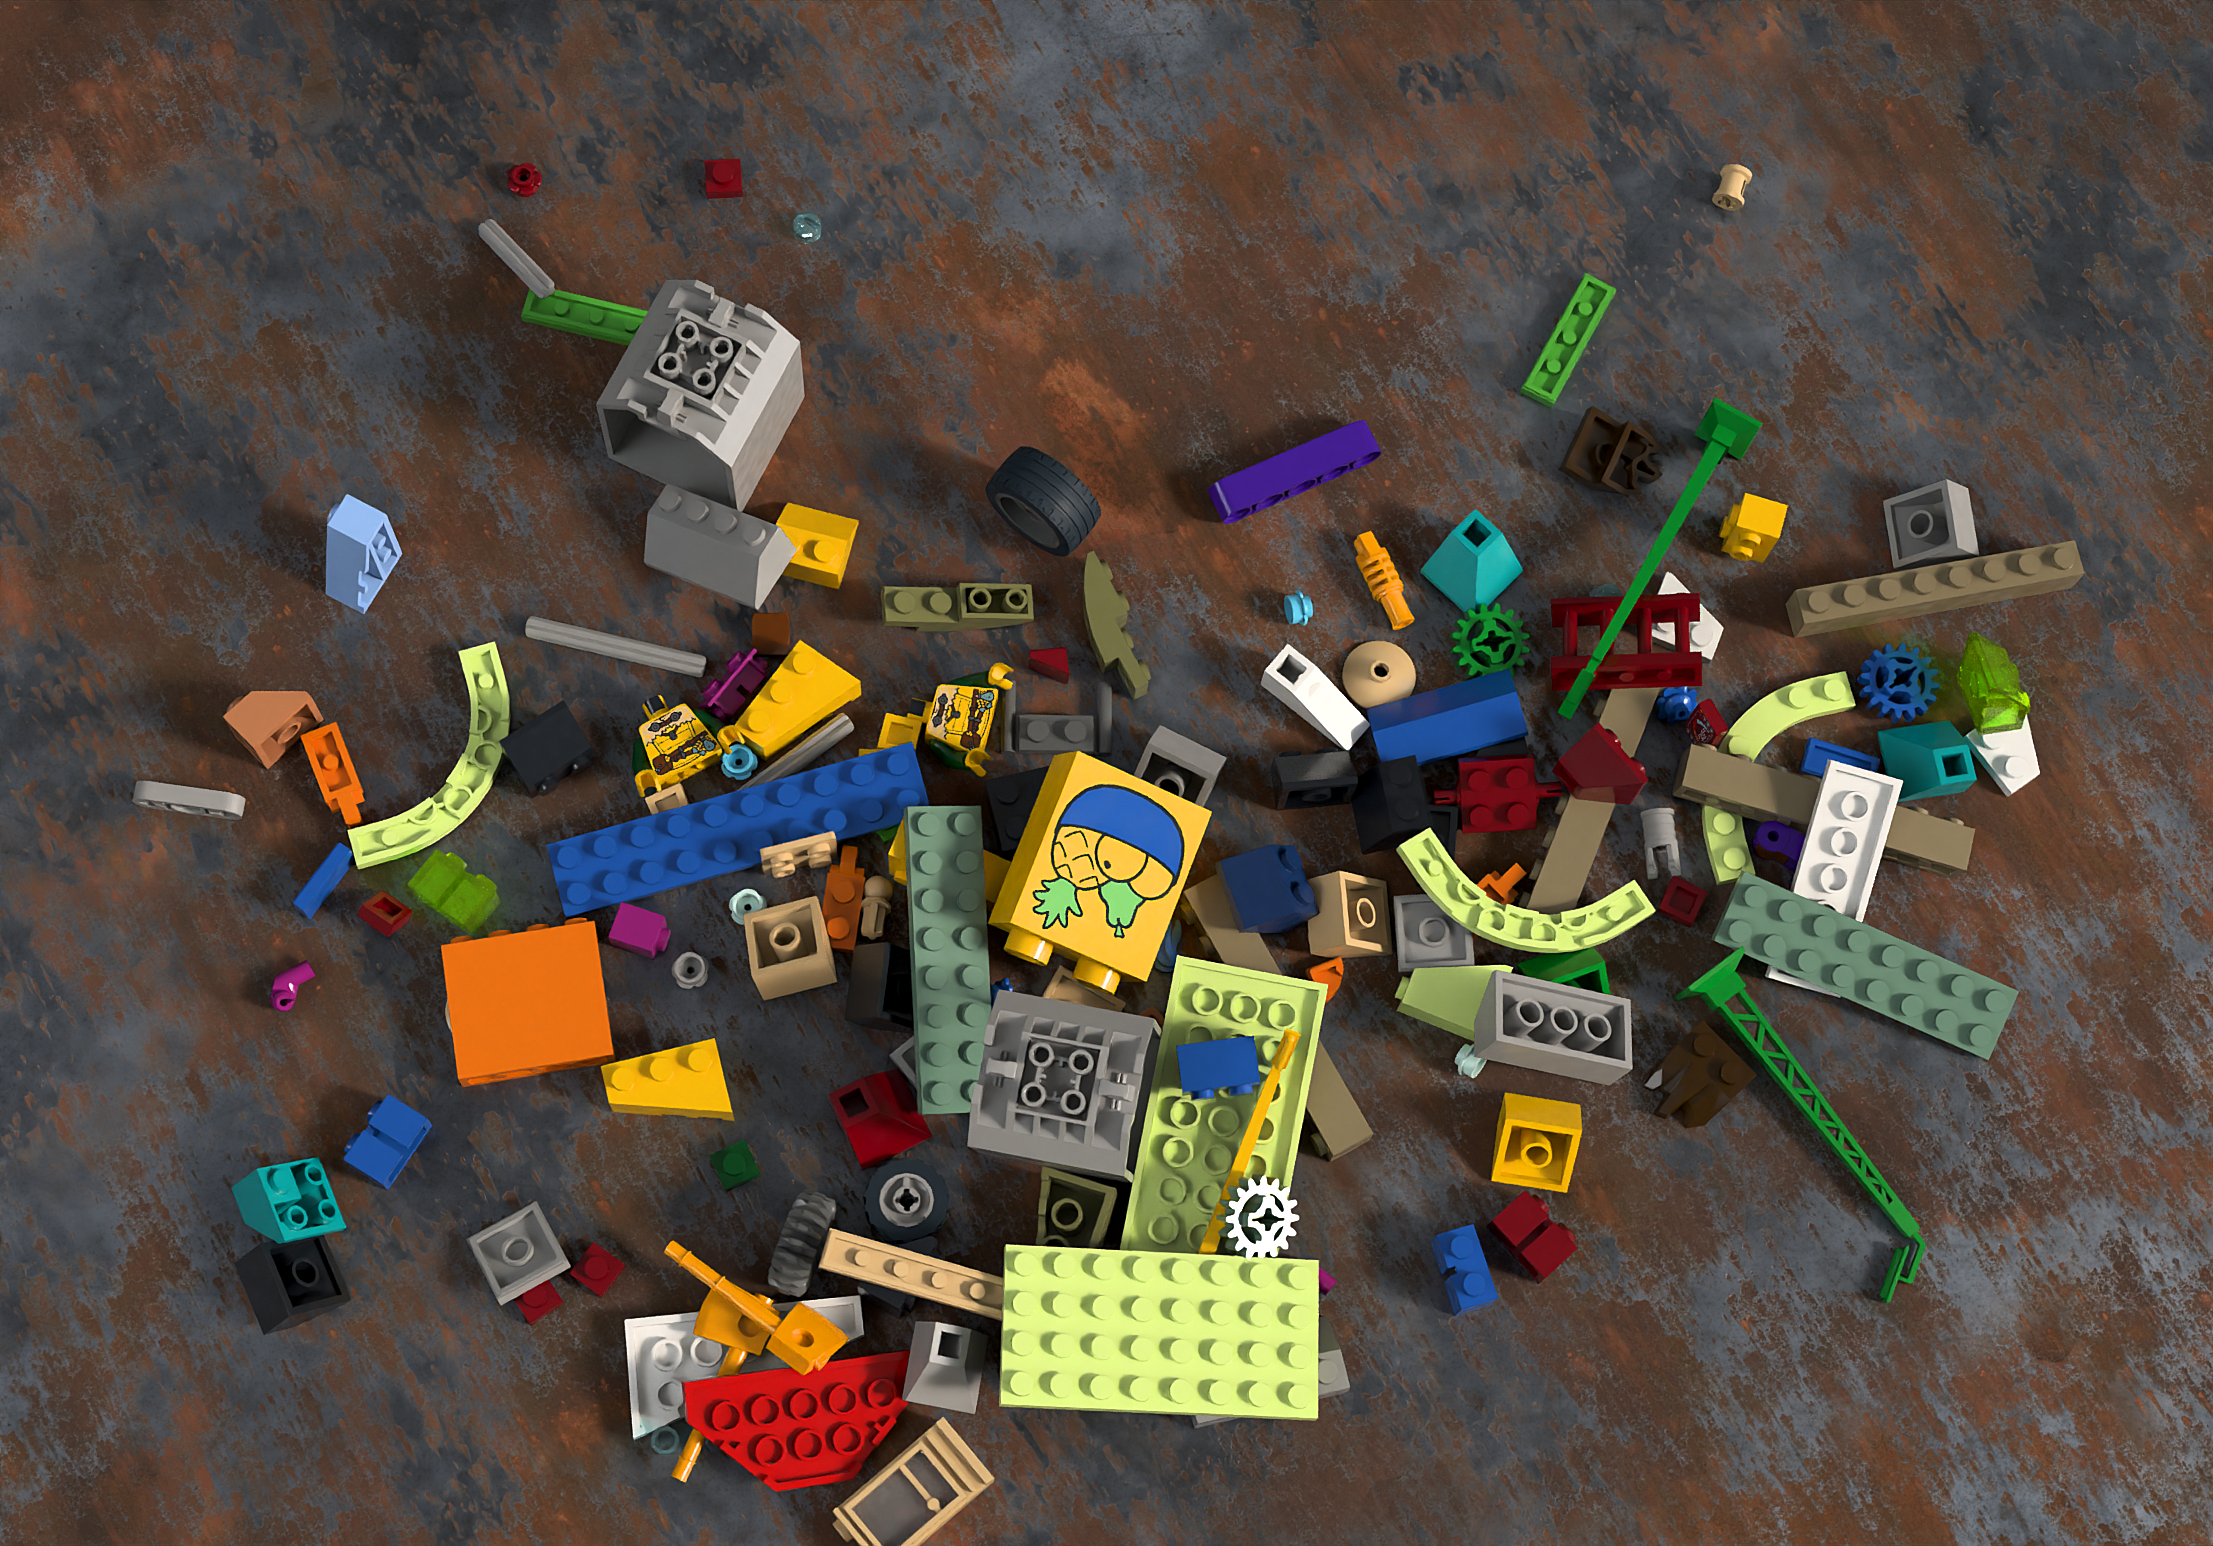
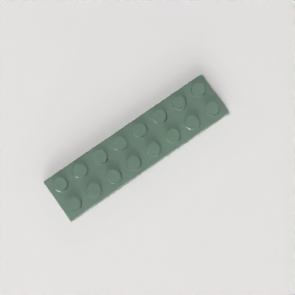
M908 806L903 808L918 1115L970 1113L974 1085L978 1082L985 1047L983 1041L986 1026L991 1013L981 806Z
M1742 870L1711 940L1734 950L1743 946L1745 949L1744 954L1987 1060H1989L2019 993L2018 990Z

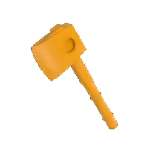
M674 1240L668 1244L664 1251L667 1256L679 1264V1267L685 1268L713 1289V1292H717L742 1314L772 1335L766 1348L803 1376L814 1368L821 1370L828 1362L830 1356L850 1339L828 1318L802 1302H799L782 1320Z
M736 1286L780 1317V1311L771 1307L773 1300L759 1293L752 1295ZM710 1289L701 1306L693 1330L694 1335L729 1347L716 1377L738 1374L748 1353L761 1357L771 1336L742 1314L729 1301L717 1292H713V1289ZM694 1428L681 1455H678V1462L671 1474L672 1477L682 1482H686L706 1440V1437Z

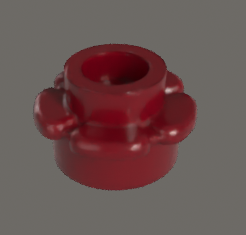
M522 163L520 166L514 165L507 173L509 178L507 186L509 190L520 197L534 195L542 183L541 173L537 172L536 167L530 163ZM525 176L527 180L521 181V177Z

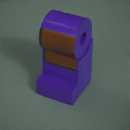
M1767 821L1759 827L1753 836L1752 849L1759 858L1774 860L1793 871L1794 874L1790 880L1793 882L1806 836L1778 821Z

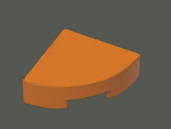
M1341 956L1305 970L1308 981L1328 984L1325 1004L1335 996L1341 985L1344 971Z

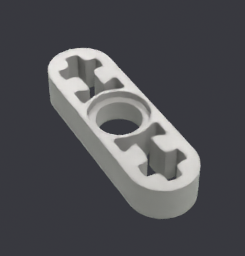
M137 781L132 799L133 803L147 808L230 820L242 819L246 801L244 797L229 792L152 781Z

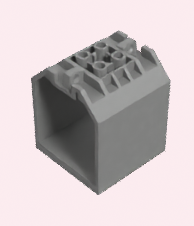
M666 280L596 403L608 458L666 485L668 483L743 512L805 397L800 341L764 310L749 303L745 308L736 305L725 298L715 295L714 287L699 280Z
M999 989L986 1026L983 1041L985 1047L978 1082L974 1085L971 1100L967 1146L984 1156L1133 1184L1162 1030L1154 1018Z

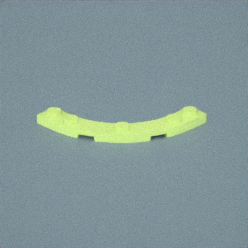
M495 642L458 651L470 695V736L464 754L462 753L456 767L447 778L446 784L432 798L428 797L419 805L398 816L347 830L358 869L401 858L435 843L461 824L480 804L489 791L504 759V753L499 741L509 735L511 719L507 683Z
M1846 671L1792 683L1759 700L1731 727L1720 743L1717 752L1727 755H1746L1754 762L1762 748L1774 736H1777L1787 728L1804 720L1852 710L1856 704ZM1702 805L1703 834L1716 884L1721 885L1737 881L1741 870L1755 876V869L1743 829L1742 816Z
M1430 827L1402 843L1396 849L1420 886L1446 914L1473 933L1513 949L1540 953H1560L1590 948L1622 934L1656 911L1636 881L1633 880L1607 897L1583 908L1564 911L1559 914H1539L1538 911L1522 909L1510 904L1502 905L1487 897L1486 892L1470 881L1457 867Z

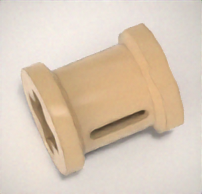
M1726 164L1721 168L1720 175L1722 180L1719 190L1713 194L1712 201L1716 206L1725 210H1740L1744 205L1743 192L1746 184L1751 181L1752 173L1744 166Z

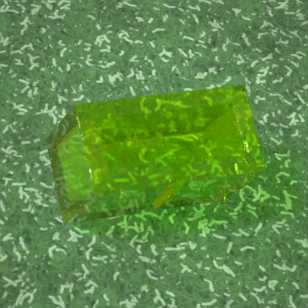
M436 849L407 885L412 894L473 937L501 903L495 892L498 887L481 873L477 877L467 873L465 868L468 865L456 854L449 852L447 855H444Z

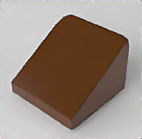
M752 613L753 649L757 650L753 657L789 655V613Z

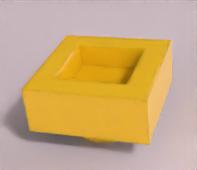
M886 713L877 749H888L912 742L916 752L922 729V721Z

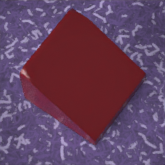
M1066 648L1030 650L1028 656L1029 669L1061 683L1068 684L1069 667Z

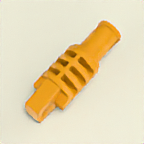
M1371 531L1358 535L1354 541V546L1358 553L1355 560L1360 572L1363 574L1364 580L1368 584L1369 590L1372 592L1373 599L1378 603H1382L1393 630H1399L1414 622L1415 618L1412 616L1403 598L1404 585L1399 579V574L1395 570V566L1391 562L1386 548H1380Z

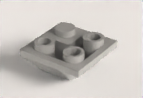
M916 1321L902 1400L975 1414L988 1336L964 1327L940 1322Z

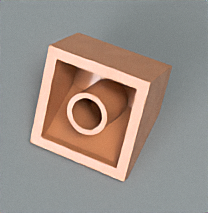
M251 691L245 697L240 696L235 699L227 708V713L223 716L237 740L267 770L301 740L300 735L310 732L324 719L313 698L306 691Z

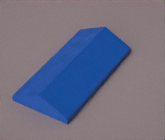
M1510 669L1366 709L1381 763L1416 755L1419 765H1424L1529 735Z

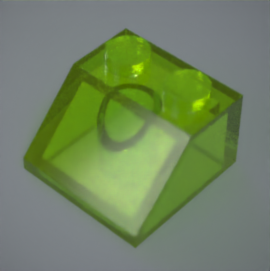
M1977 632L1969 633L1958 670L1957 680L1978 735L2022 729L2025 716L2030 712V700L2028 694L2022 692L2020 688L2016 664L2010 662L2006 649Z

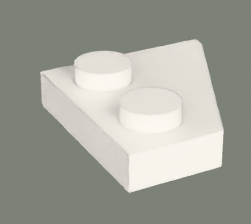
M1666 572L1657 595L1690 593L1672 573ZM1701 603L1700 622H1689L1690 652L1702 651V662L1709 664L1724 628ZM1652 623V642L1675 651L1674 623Z
M2021 697L1963 737L1968 743L1969 749L2007 797L2040 774L2027 713Z

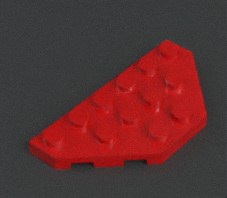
M911 1349L828 1360L821 1370L814 1368L804 1376L791 1366L682 1381L685 1422L775 1492L853 1480L863 1467L864 1461L873 1449L879 1446L897 1422V1417L909 1403L902 1400Z

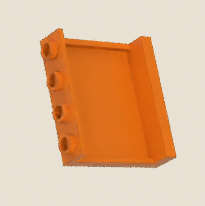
M573 918L565 921L564 926L550 928L548 924H536L527 927L526 932L511 934L510 930H498L489 933L488 938L473 940L471 936H460L451 939L450 944L441 945L457 1075L463 1087L616 1062L597 939L598 930L594 921L588 922L586 918Z

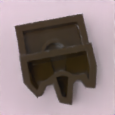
M1592 406L1586 410L1559 470L1590 489L1623 495L1641 494L1642 488L1638 481L1650 484L1663 475L1650 462L1648 456L1658 454L1664 447L1649 432L1631 421L1622 424Z
M1703 1020L1652 1069L1642 1087L1650 1092L1658 1089L1663 1092V1098L1654 1111V1115L1666 1119L1680 1109L1684 1113L1682 1123L1686 1129L1706 1125L1757 1074Z

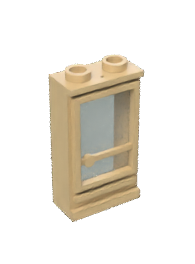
M942 1417L839 1507L835 1508L833 1514L837 1520L832 1525L846 1542L853 1538L859 1546H920L993 1483L994 1477L946 1419Z

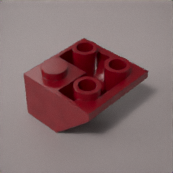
M1599 722L1557 761L1552 770L1576 799L1625 805L1631 804L1649 780L1646 777V770L1636 758H1630L1620 747L1621 742L1617 735L1608 728L1604 729Z
M899 1068L860 1078L828 1094L829 1104L862 1171L932 1138V1134L923 1116L918 1115V1106Z

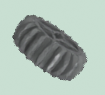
M804 1190L797 1196L784 1223L768 1271L769 1275L767 1278L770 1287L777 1289L778 1292L790 1296L791 1294L797 1297L802 1296L807 1291L820 1262L828 1231L833 1226L832 1223L836 1212L835 1200L829 1199L826 1195L815 1191L813 1193Z

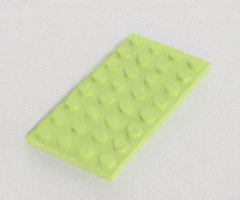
M1177 955L1120 1250L1198 1253L1268 1073L1272 1069L1273 1065L1271 1062L1286 1028L1301 1035L1286 1069L1281 1070L1280 1079L1243 1177L1251 1178L1252 1174L1279 1179V1185L1291 1187L1328 984ZM1254 1035L1260 1085L1252 1087L1253 1093L1230 1096L1229 1090L1215 1091L1214 1098L1201 1101H1191V1095L1182 1096L1176 1052L1177 1045ZM1221 1236L1214 1255H1237V1251L1225 1247L1230 1239L1229 1237Z
M1006 1244L1004 1247L999 1407L1315 1421L1318 1419L1319 1260L1251 1257L1247 1259L1244 1256Z

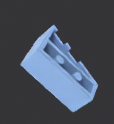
M347 494L341 503H336L332 507L327 518L326 595L365 614L403 553L387 515Z

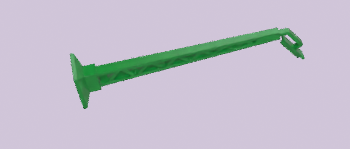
M1714 397L1694 434L1707 442L1701 453L1703 457L1588 661L1587 667L1585 669L1582 668L1559 708L1558 714L1569 720L1573 716L1596 676L1593 673L1599 667L1716 465L1721 464L1726 454L1741 460L1763 423Z
M1741 946L1674 998L1682 1001L1701 997L1711 1011L1716 1009L1905 1239L1911 1237L1916 1243L1917 1248L1906 1278L1900 1276L1908 1254L1909 1246L1897 1248L1894 1252L1879 1294L1883 1298L1882 1303H1888L1892 1298L1897 1281L1908 1285L1915 1278L1926 1247L1925 1241L1917 1232L1921 1228L1743 989L1747 985L1735 971L1745 952L1744 947ZM1735 995L1749 1014L1732 1013L1725 1002ZM1741 1022L1757 1024L1755 1039ZM1764 1035L1777 1052L1762 1049ZM1772 1060L1786 1063L1785 1076ZM1793 1074L1796 1076V1078L1799 1080V1082L1802 1084L1804 1088H1796L1792 1086ZM1801 1096L1812 1098L1811 1108ZM1820 1110L1829 1121L1819 1119ZM1828 1129H1833L1837 1131L1836 1138L1830 1133ZM1844 1142L1847 1144L1850 1150L1843 1148ZM1852 1158L1859 1160L1858 1166Z

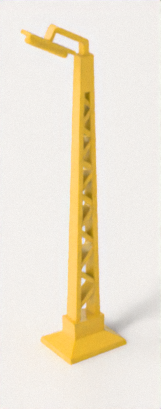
M1286 1028L1271 1062L1273 1065L1272 1069L1268 1073L1197 1254L1214 1255L1221 1238L1218 1232L1225 1227V1222L1217 1220V1215L1225 1214L1226 1209L1219 1202L1221 1199L1229 1200L1231 1198L1227 1190L1229 1186L1239 1187V1178L1243 1177L1280 1079L1281 1070L1286 1069L1301 1034Z

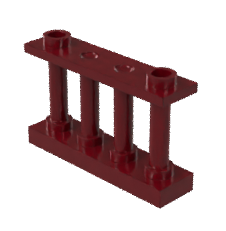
M1700 593L1640 595L1624 624H1637L1638 654H1615L1614 639L1599 667L1593 673L1596 676L1588 690L1703 686L1702 651L1690 652L1689 622H1700ZM1625 596L1551 599L1552 627H1563V656L1551 657L1553 691H1569L1582 668L1585 669L1587 667L1588 661L1592 656H1578L1577 626L1600 625L1601 640ZM1652 623H1674L1675 652H1652Z

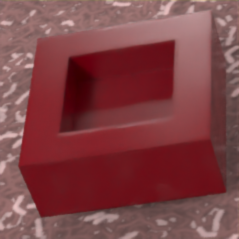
M740 158L704 160L707 199L743 197Z
M1673 876L1656 912L1690 928L1697 917L1707 891Z
M382 890L362 904L357 916L370 924L373 929L389 937L409 921L413 910Z
M593 1242L571 1270L570 1275L600 1298H603L626 1266Z
M549 1279L513 1299L531 1326L564 1303Z

